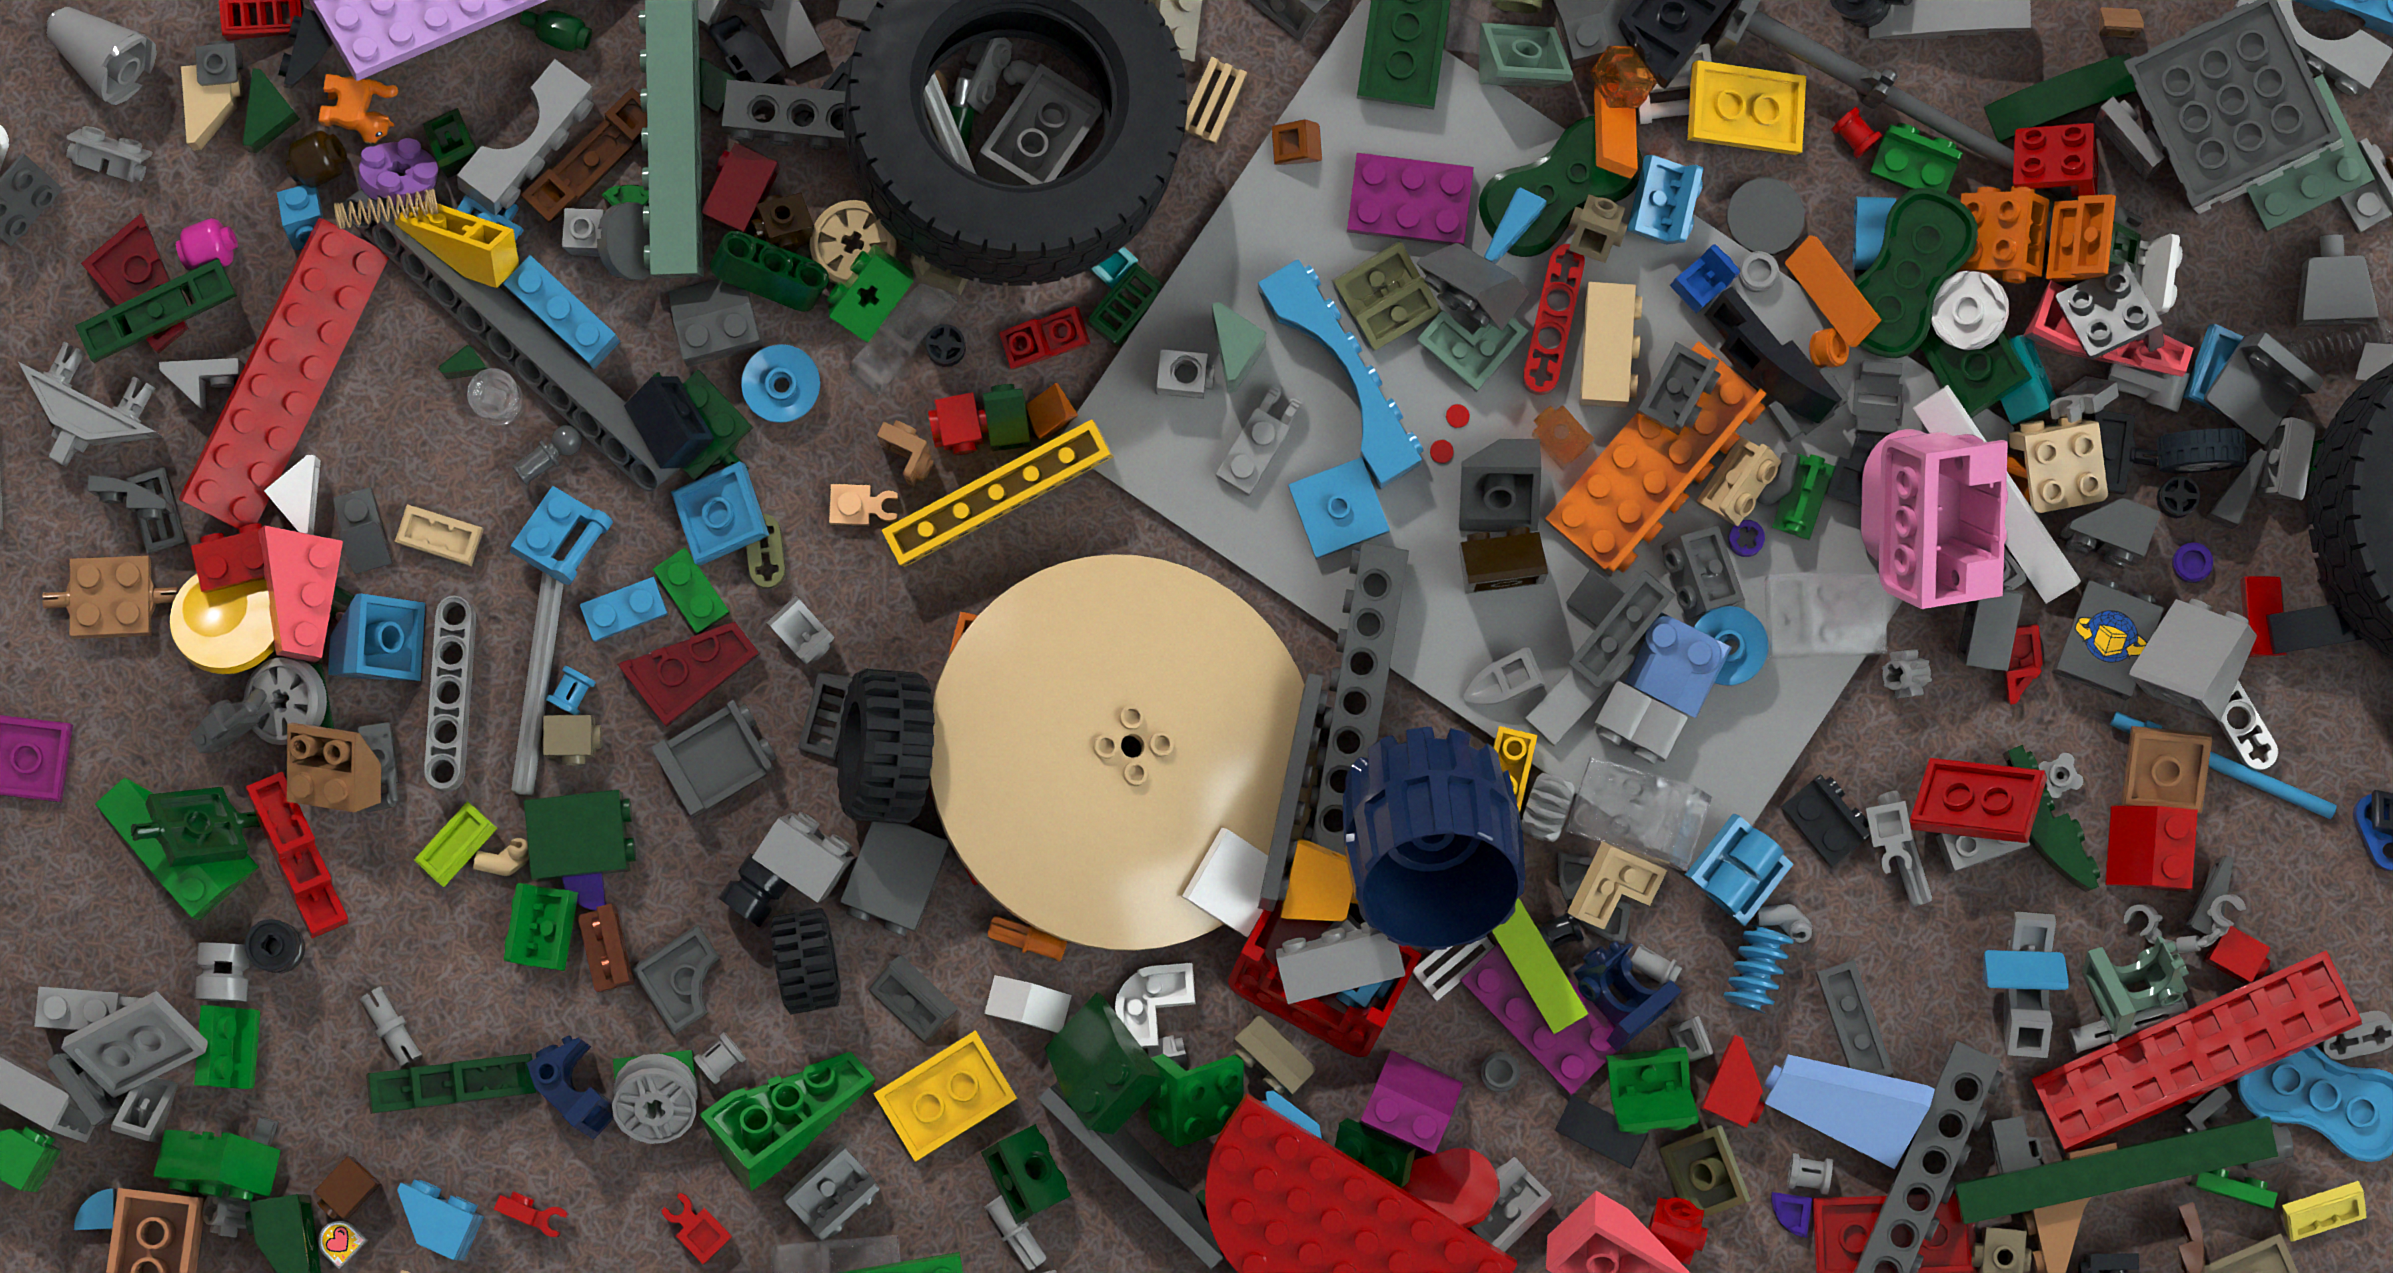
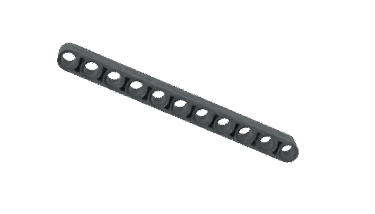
M362 189L346 199L343 204L348 220V203L350 201L353 203L358 219L359 199L363 203L368 218L367 202L370 197ZM378 195L382 200L387 215V198ZM370 198L377 215V200ZM381 206L379 223L375 221L372 209L369 225L364 219L362 209L360 226L356 224L352 213V225L639 487L649 492L654 491L680 469H660L625 409L624 405L626 403L499 287L494 288L462 276L395 225L391 206L390 220L388 222L383 216Z

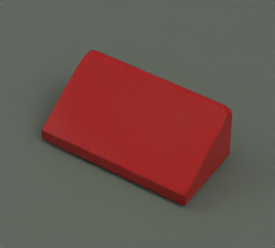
M2244 576L2240 579L2243 617L2249 620V626L2257 634L2248 658L2286 656V652L2272 654L2266 615L2283 612L2281 577Z

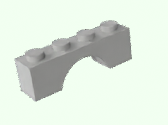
M2238 0L2232 10L2256 0ZM2277 0L2311 73L2316 75L2325 73L2336 80L2335 86L2343 93L2350 96H2355L2357 93L2363 97L2393 53V49L2361 29L2353 35L2340 40L2317 38L2308 33L2298 23L2293 12L2292 0Z
M554 59L531 87V102L539 116L538 124L532 135L523 143L508 149H492L481 146L457 174L458 189L495 216L502 207L510 208L519 197L521 190L518 188L527 178L530 180L534 179L542 170L545 164L543 159L551 149L557 151L565 143L569 136V131L567 130L575 120L581 122L589 114L594 105L591 101L592 86Z

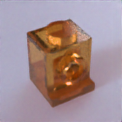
M1564 405L1556 411L1552 406H1549L1533 421L1538 426L1532 432L1533 438L1540 439L1542 448L1562 470L1585 452L1595 440ZM1557 426H1564L1568 429L1569 435L1564 439H1559L1555 436L1554 429Z

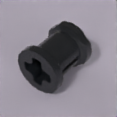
M1569 909L1565 910L1564 915L1542 923L1540 920L1534 922L1552 953L1553 948L1573 940L1578 943L1584 941L1577 919L1567 913Z

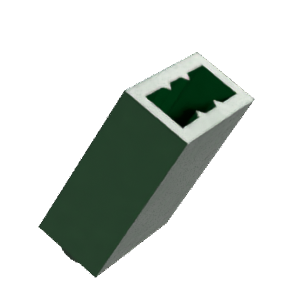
M619 789L524 800L531 879L535 882L557 880L565 877L631 871L630 862L636 861V847L634 838H627L626 822H632V807L630 798L623 799V793Z

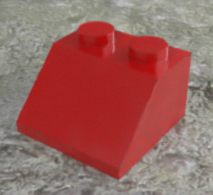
M2111 806L2105 885L2176 892L2191 890L2198 809L2164 806Z

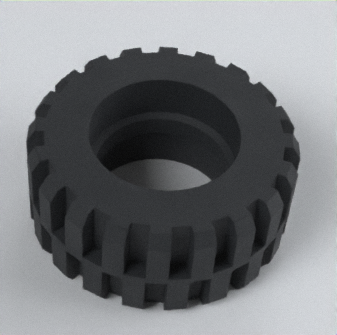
M864 668L853 675L852 681L848 686V693L845 696L843 714H841L837 757L839 802L842 804V811L852 820L907 824L919 816L921 806L925 802V793L930 781L929 774L930 768H932V749L934 746L933 726L935 724L931 686L925 677L916 672Z

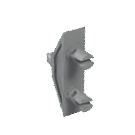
M63 342L49 372L44 371L43 374L18 362L50 422L55 425L51 437L56 439V442L49 454V458L54 462L67 467L76 450L84 453L89 444L95 446L163 438L156 431L140 424L141 420L138 419L152 392L156 389L148 383L139 392L142 382L138 378L132 377L131 383L118 407L113 406L111 409L71 389L72 385L69 383L83 357L86 355L79 348H76L71 355L73 347L69 343Z

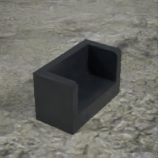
M678 376L651 377L624 405L660 469L688 467L715 439Z

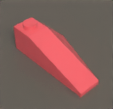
M2050 280L2031 312L2024 336L2033 340L2038 345L2048 347L2058 353L2088 358L2056 301V294L2068 288ZM2163 334L2164 346L2152 352H2149L2143 340L2139 342L2134 340L2093 360L2183 377L2187 371L2193 348Z

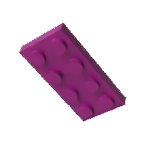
M1498 942L1460 981L1545 1070L1572 1095L1607 1061L1606 1056L1613 1055L1616 1052L1606 1041L1616 1026L1592 1001L1583 997L1576 984L1566 975L1586 1008L1588 1015L1554 1034Z

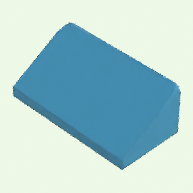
M1987 950L1984 952L1982 979L1989 988L2068 989L2069 982L2063 953Z

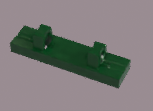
M218 258L75 325L90 360L96 363L236 297L237 294L223 264ZM182 290L189 298L191 302L190 306H188L187 301L182 293Z

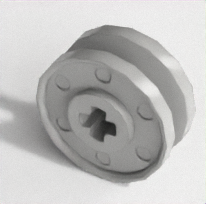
M648 1054L628 1061L618 1072L613 1087L612 1109L614 1120L621 1131L634 1140L654 1144L667 1143L681 1137L692 1126L697 1110V1083L691 1070L684 1063L667 1055Z

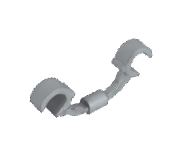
M2234 894L2217 897L2213 901L2211 909L2207 911V914L2212 916L2214 920L2212 925L2213 933L2211 935L2204 936L2201 939L2198 935L2178 937L2176 942L2163 939L2165 944L2173 941L2179 953L2200 951L2201 947L2213 944L2217 937L2224 936L2229 927L2234 925L2233 922L2222 915V904L2225 901H2229L2239 911L2246 910L2244 901ZM2148 904L2131 906L2124 915V923H2131L2138 911L2145 912L2149 923L2140 933V936H2145L2150 943L2155 944L2157 937L2162 936L2158 925L2163 917L2157 913L2154 907Z

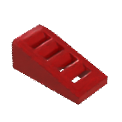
M219 0L221 32L226 41L288 35L294 15L302 17L303 14L301 0ZM282 4H289L290 24H283ZM266 6H272L273 25H267ZM256 7L258 25H251L250 8ZM240 9L241 26H235L233 10Z

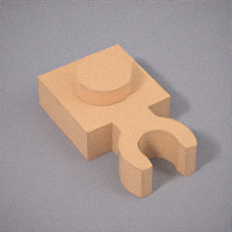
M831 484L830 525L870 526V515H877L885 522H894L897 520L898 515L896 513L884 512L882 505L886 500H898V493L884 491L877 497H871L870 485Z

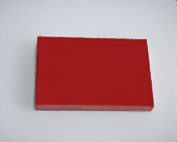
M1929 758L1909 821L1911 829L2028 843L2047 781L2045 770Z

